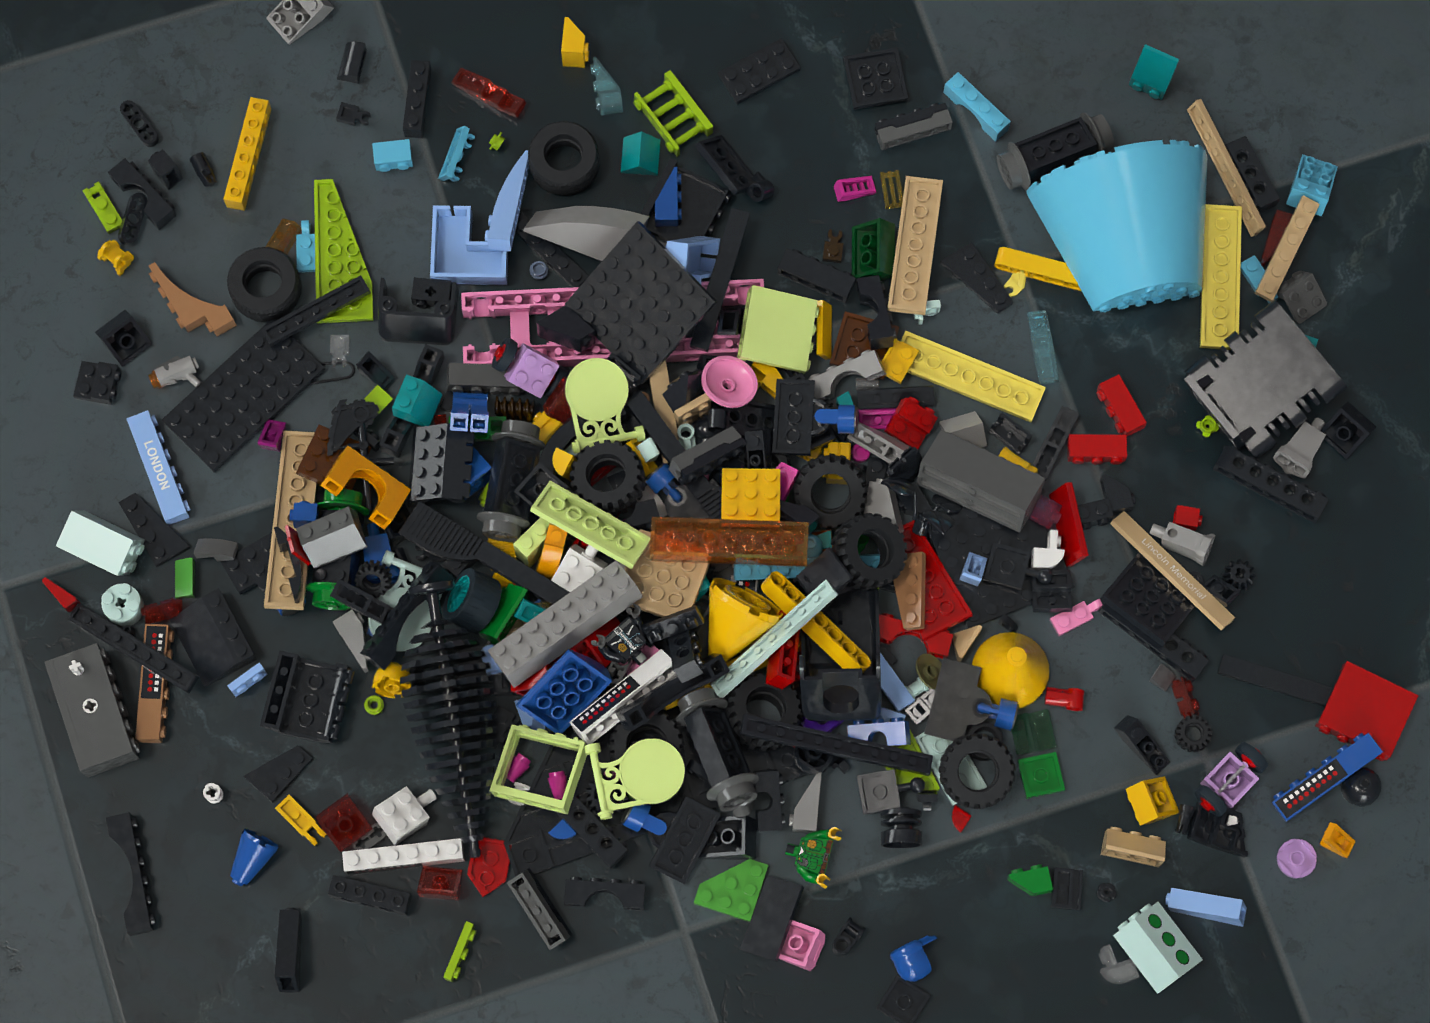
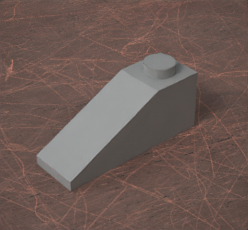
M858 422L857 432L849 434L847 437L889 464L897 457L901 459V454L910 447L895 437Z
M350 610L334 620L333 624L363 671L367 673L368 661L360 654L366 643L365 629L362 625L365 621L359 612L355 614L353 610Z
M821 773L815 775L795 807L794 814H790L789 826H793L792 832H816Z

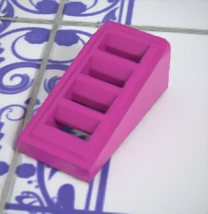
M872 176L840 179L834 184L838 202L876 194ZM865 182H866V184H867L868 190H865V187H864V183H865Z

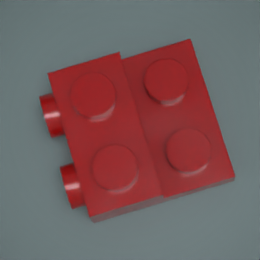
M909 397L901 399L884 432L912 448L919 449L926 434L930 433L938 417L934 415V410L928 407H921L918 405L920 402L917 399Z

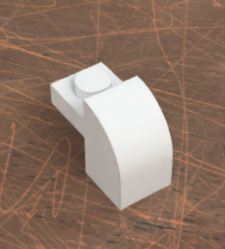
M1050 530L1048 532L1047 548H1033L1031 551L1032 569L1041 570L1047 568L1050 570L1056 567L1062 560L1065 550L1057 549L1061 545V536H1058V530Z

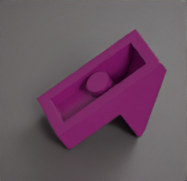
M268 420L258 439V445L262 449L280 452L283 431L286 430V422Z

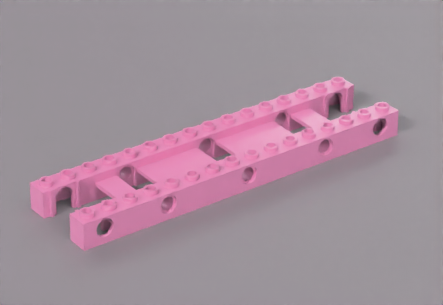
M764 279L730 280L722 306L745 305L748 289L752 285L764 287ZM709 281L701 282V285L707 290ZM579 287L461 293L463 318L510 316L511 339L518 343L516 354L522 343L554 359L563 367H575L582 361L591 358L608 360L611 354L596 336V343L582 352L551 341L546 345H532L530 343L529 315H550L565 306V303ZM717 321L708 352L690 348L692 338H685L669 355L666 362L698 361L701 355L733 356L737 358L740 334L718 335ZM492 343L488 352H477L471 344L464 346L463 363L492 364L495 351L500 345Z

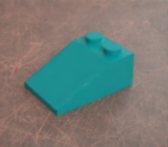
M1145 44L1130 79L1129 86H1132L1136 91H1143L1149 94L1154 99L1162 100L1171 83L1179 59Z

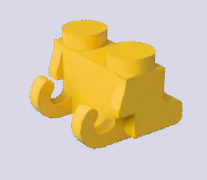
M115 240L105 242L101 249L98 250L97 258L103 261L108 259L112 262L119 276L124 273V270L134 260L133 255L129 251L124 252L121 250L120 245Z

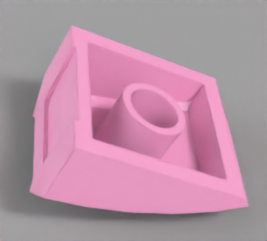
M792 920L779 959L811 971L816 966L820 952L825 944V934L819 929Z

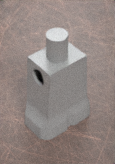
M1315 418L1311 425L1305 421L1286 445L1281 446L1275 453L1273 459L1283 468L1285 473L1293 474L1300 478L1307 477L1312 468L1313 457L1326 434L1321 432L1325 425L1323 420Z
M1171 522L1168 523L1167 528L1154 523L1150 530L1151 535L1162 539V547L1190 558L1202 566L1206 563L1216 536L1214 534L1203 535Z

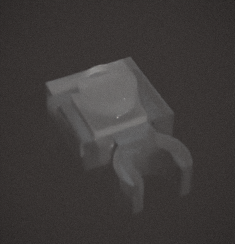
M330 335V355H335L332 358V365L336 367V362L341 360L343 361V367H346L347 361L344 355L350 354V336Z

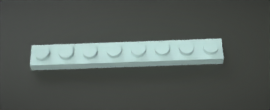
M827 580L823 581L728 667L730 670L728 673L710 683L717 696L724 698L838 595L830 582Z

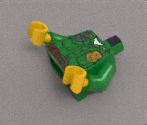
M832 827L830 830H818L802 837L799 846L787 844L785 855L796 857L794 866L805 881L819 884L825 889L827 888L823 882L826 879H831L825 875L833 841L841 840V837L836 836V832L842 831L841 829Z

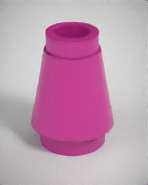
M518 752L513 757L507 779L514 783L530 767L531 761Z
M564 771L549 773V778L547 779L554 799H562L566 789L567 775L565 776Z

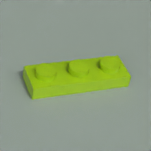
M466 921L443 978L447 981L453 982L454 978H458L461 967H459L460 962L466 959L469 951L466 947L469 941L472 942L475 937V926L470 922Z

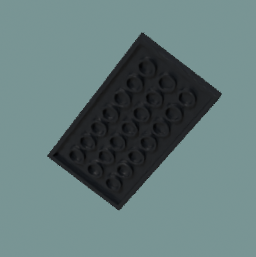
M270 320L263 327L275 322L276 320ZM260 329L172 409L162 421L215 473L255 436L268 420H272L321 375L325 368L293 336L270 347Z

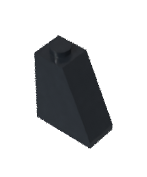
M566 305L537 322V334L540 338L578 352H582L596 343L595 330Z

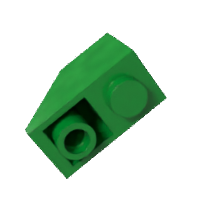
M1042 864L1031 866V870L1023 871V868L1012 870V874H1009L1007 877L1010 883L1030 896L1051 893L1053 890L1048 866L1042 867Z

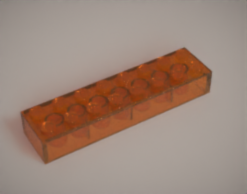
M652 517L651 561L808 567L809 522Z

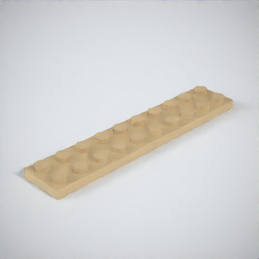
M283 431L264 608L304 610L308 565L300 560L303 588L299 603H295L288 578L296 576L289 552H280L274 527L278 526L286 533L284 526L289 525L297 531L293 526V521H290V509L293 510L294 503L301 501L315 503L317 483L296 474L315 432Z

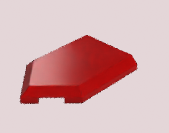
M484 837L483 840L478 841L481 856L478 858L470 857L467 875L482 897L506 882L510 860L503 840Z

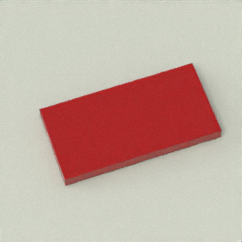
M1067 482L1049 494L1058 536H1061L1060 546L1062 550H1065L1063 560L1066 567H1072L1089 556L1073 484L1072 482Z

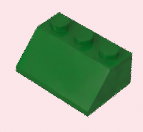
M511 583L507 587L504 586L498 608L491 621L479 632L480 637L495 645L506 638L518 619L514 615L523 598L528 601L530 600L528 590Z

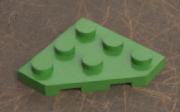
M748 859L701 883L694 904L750 922L768 865Z

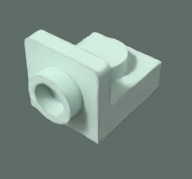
M940 300L927 301L926 316H933L940 312ZM914 314V319H918V325H922L923 315Z

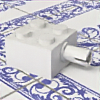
M574 544L569 548L551 581L571 592L607 567L608 564L596 557L599 550L588 545L585 550Z
M406 786L375 806L372 816L392 843L397 845L427 825L430 817L423 807L437 798L431 789L416 798Z

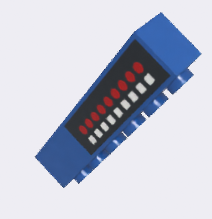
M1363 733L1359 734L1353 739L1355 743L1348 747L1345 744L1337 750V756L1334 758L1331 756L1327 757L1321 762L1323 766L1316 770L1313 767L1305 773V779L1302 781L1299 779L1295 780L1289 785L1291 789L1287 792L1280 791L1273 796L1274 801L1272 805L1285 822L1383 753L1369 733L1366 735Z

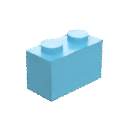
M409 139L372 143L376 171L387 172L390 169L397 168L399 170H406L409 167H413Z

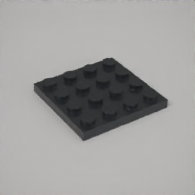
M1138 552L1100 598L1162 647L1195 607L1140 552Z

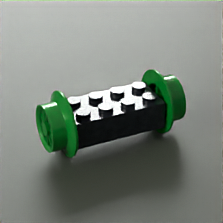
M342 489L337 496L325 490L323 502L317 503L320 512L319 519L349 506L357 512L362 530L364 516L369 514V510L362 506L363 495L360 492L349 489ZM361 550L317 569L313 568L312 583L306 585V590L313 593V606L335 611L351 609L330 597V594L338 579L356 587L355 577L359 569Z

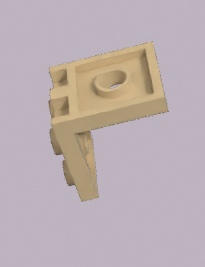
M706 393L674 411L677 429L684 423L691 425L694 421L698 420V417L702 418L703 415H708V411L711 409V399Z

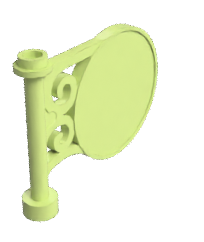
M591 358L582 361L572 369L567 377L565 396L570 406L577 438L575 442H571L574 454L584 450L583 448L587 445L589 447L594 446L593 442L596 441L604 443V440H610L611 443H614L615 441L622 442L636 438L637 442L646 440L642 425L634 427L635 431L627 433L622 428L620 418L622 408L628 398V382L623 371L615 363L607 359ZM577 415L589 420L583 424L584 433H592V430H587V426H594L595 432L591 437H584L581 434ZM616 415V421L610 419ZM597 421H603L600 426ZM611 423L613 428L609 426L607 428L608 431L614 432L617 429L619 434L608 436L605 432V425Z
M654 738L638 741L630 746L621 758L609 763L599 762L600 743L584 746L585 754L590 755L601 809V812L597 814L601 820L612 818L613 811L665 802L672 798L682 786L685 775L683 759L677 749L666 741ZM601 768L606 769L605 775L608 778L612 777V774L609 772L614 771L616 773L615 779L604 780L602 778ZM618 789L622 794L618 797L617 793L614 792V800H624L627 792L636 801L615 804L610 800V795L613 790Z

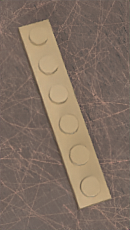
M1304 195L1301 197L1254 294L1269 302L1274 300L1320 205L1319 203Z

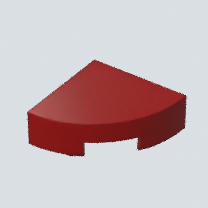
M955 805L952 811V822L956 830L961 833L970 820L971 815Z

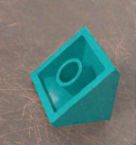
M642 131L624 137L621 173L658 176L661 140Z

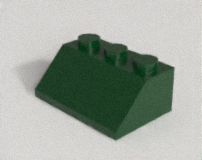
M878 218L853 226L852 275L856 278L855 281H857V278L879 275L880 281L892 278L895 259V224Z

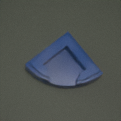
M562 819L548 834L556 839H570L576 835V832Z

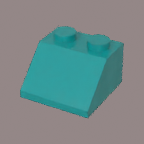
M406 374L392 406L393 416L420 426H430L443 394L424 380Z

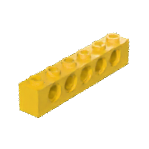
M250 97L223 199L228 208L245 211L271 113L269 100Z

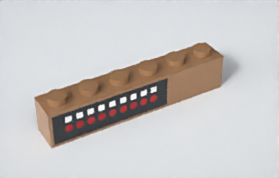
M145 624L144 643L172 660L173 651L170 650V644L174 642V631H172L169 625ZM143 665L141 666L135 739L139 743H162L163 738L166 737L164 719H167L168 707H165L166 699H169L170 691L167 688L166 679Z

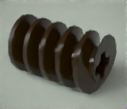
M496 396V416L503 417L504 415L507 420L512 417V420H517L519 416L520 421H524L527 418L529 423L532 422L535 411V399L532 404H530L528 398L525 403H522L521 398L515 403L513 397H511L510 402H507L506 397H503L502 402H500L499 397Z

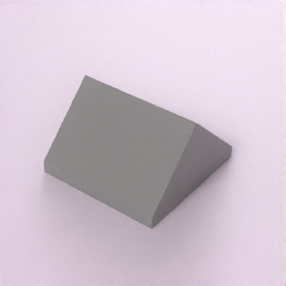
M975 411L939 422L941 430L952 433L954 436L969 441L980 448L987 447L983 422Z

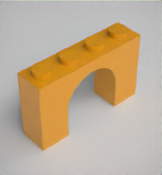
M347 445L320 486L337 496L349 479L361 478L371 483L377 491L378 503L369 520L385 530L394 519L411 489Z

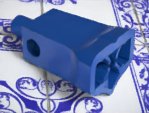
M370 523L367 525L369 536L365 537L368 547L363 549L364 561L369 563L370 560H374V563H376L378 560L380 565H382L381 562L386 550L391 551L387 533L380 534L377 524ZM391 564L389 573H392L391 584L396 583L400 570L397 566ZM369 574L366 576L367 580L371 583L378 584L381 582L376 575Z

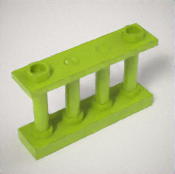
M669 70L664 74L663 85L641 98L638 92L634 93L633 103L638 111L642 110L664 139L670 153L673 152L678 157L681 144L699 132H704L708 137L713 133V125L672 71ZM667 90H672L675 94L674 98L652 112L647 103ZM682 104L685 107V112L663 126L657 119L676 105ZM688 118H693L696 126L673 140L668 132Z

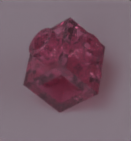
M1041 495L1029 519L1050 530L1053 523L1057 524L1062 516L1059 513L1062 505Z

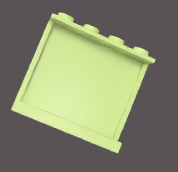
M752 285L747 292L737 358L744 362L749 360L799 373L802 372L804 375L809 371L811 361L808 359L814 345L811 340L816 332L814 321L819 313V307H817L818 300Z

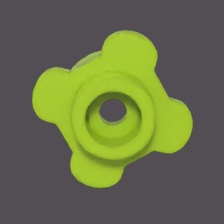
M502 132L498 136L494 134L489 142L491 144L490 150L492 148L495 150L499 149L505 140L501 136Z
M1210 415L1205 416L1202 421L1196 423L1197 429L1202 431L1204 437H1209L1212 432H1217L1219 429V425L1216 424Z

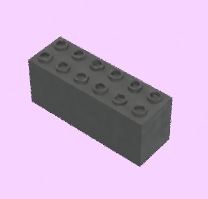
M941 430L921 461L917 484L1020 533L1040 500L1045 478L1003 457L990 453L986 449L975 446L969 441L960 439L952 433Z

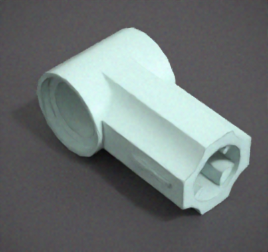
M686 423L680 425L677 435L680 444L687 451L696 446L694 428ZM688 431L691 435L684 438L681 436V433Z

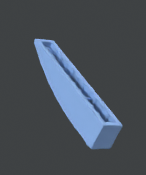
M528 150L523 153L509 173L499 192L493 215H489L488 225L490 228L485 232V241H488L489 249L511 251L530 168Z

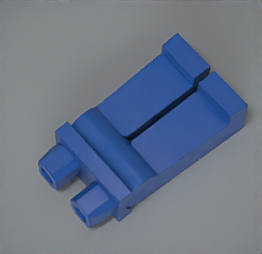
M453 392L450 430L467 432L468 416L470 415V432L488 433V394Z

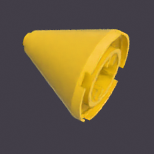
M714 578L709 586L708 655L712 653L721 654L724 661L727 662L781 620L783 613L779 615L781 609L759 593L747 587L745 589L737 587L733 581Z
M1005 632L988 638L977 649L972 661V665L981 667L977 687L983 689L989 695L993 704L999 705L1001 698L1018 702V709L1024 708L1039 698L1048 683L1049 663L1043 649L1033 639L1020 633Z

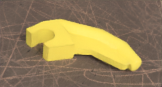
M1020 270V273H1012L1010 279L1003 286L1004 289H1013V292L1008 294L1010 298L1018 295L1025 288L1026 276L1024 271Z

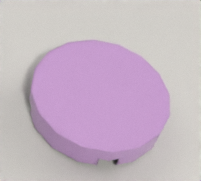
M1290 839L1279 848L1277 864L1280 870L1288 877L1295 879L1303 878L1309 875L1316 867V851L1305 840Z

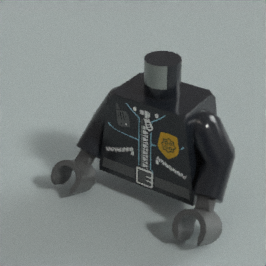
M633 604L635 607L633 612L631 608H626V612L632 615L631 618L628 616L606 637L596 634L599 641L592 640L591 644L598 646V650L606 660L626 664L632 658L640 666L648 659L641 651L646 644L647 637L643 630L644 623L640 615L641 608Z

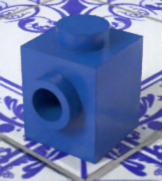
M301 501L294 503L293 510L290 509V521H293L294 528L315 521L319 517L318 504Z

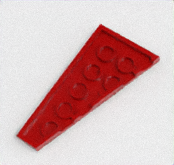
M913 520L903 525V535L905 537L903 541L907 543L905 553H926L924 629H919L921 642L972 617L973 613L927 538L912 532L915 522Z

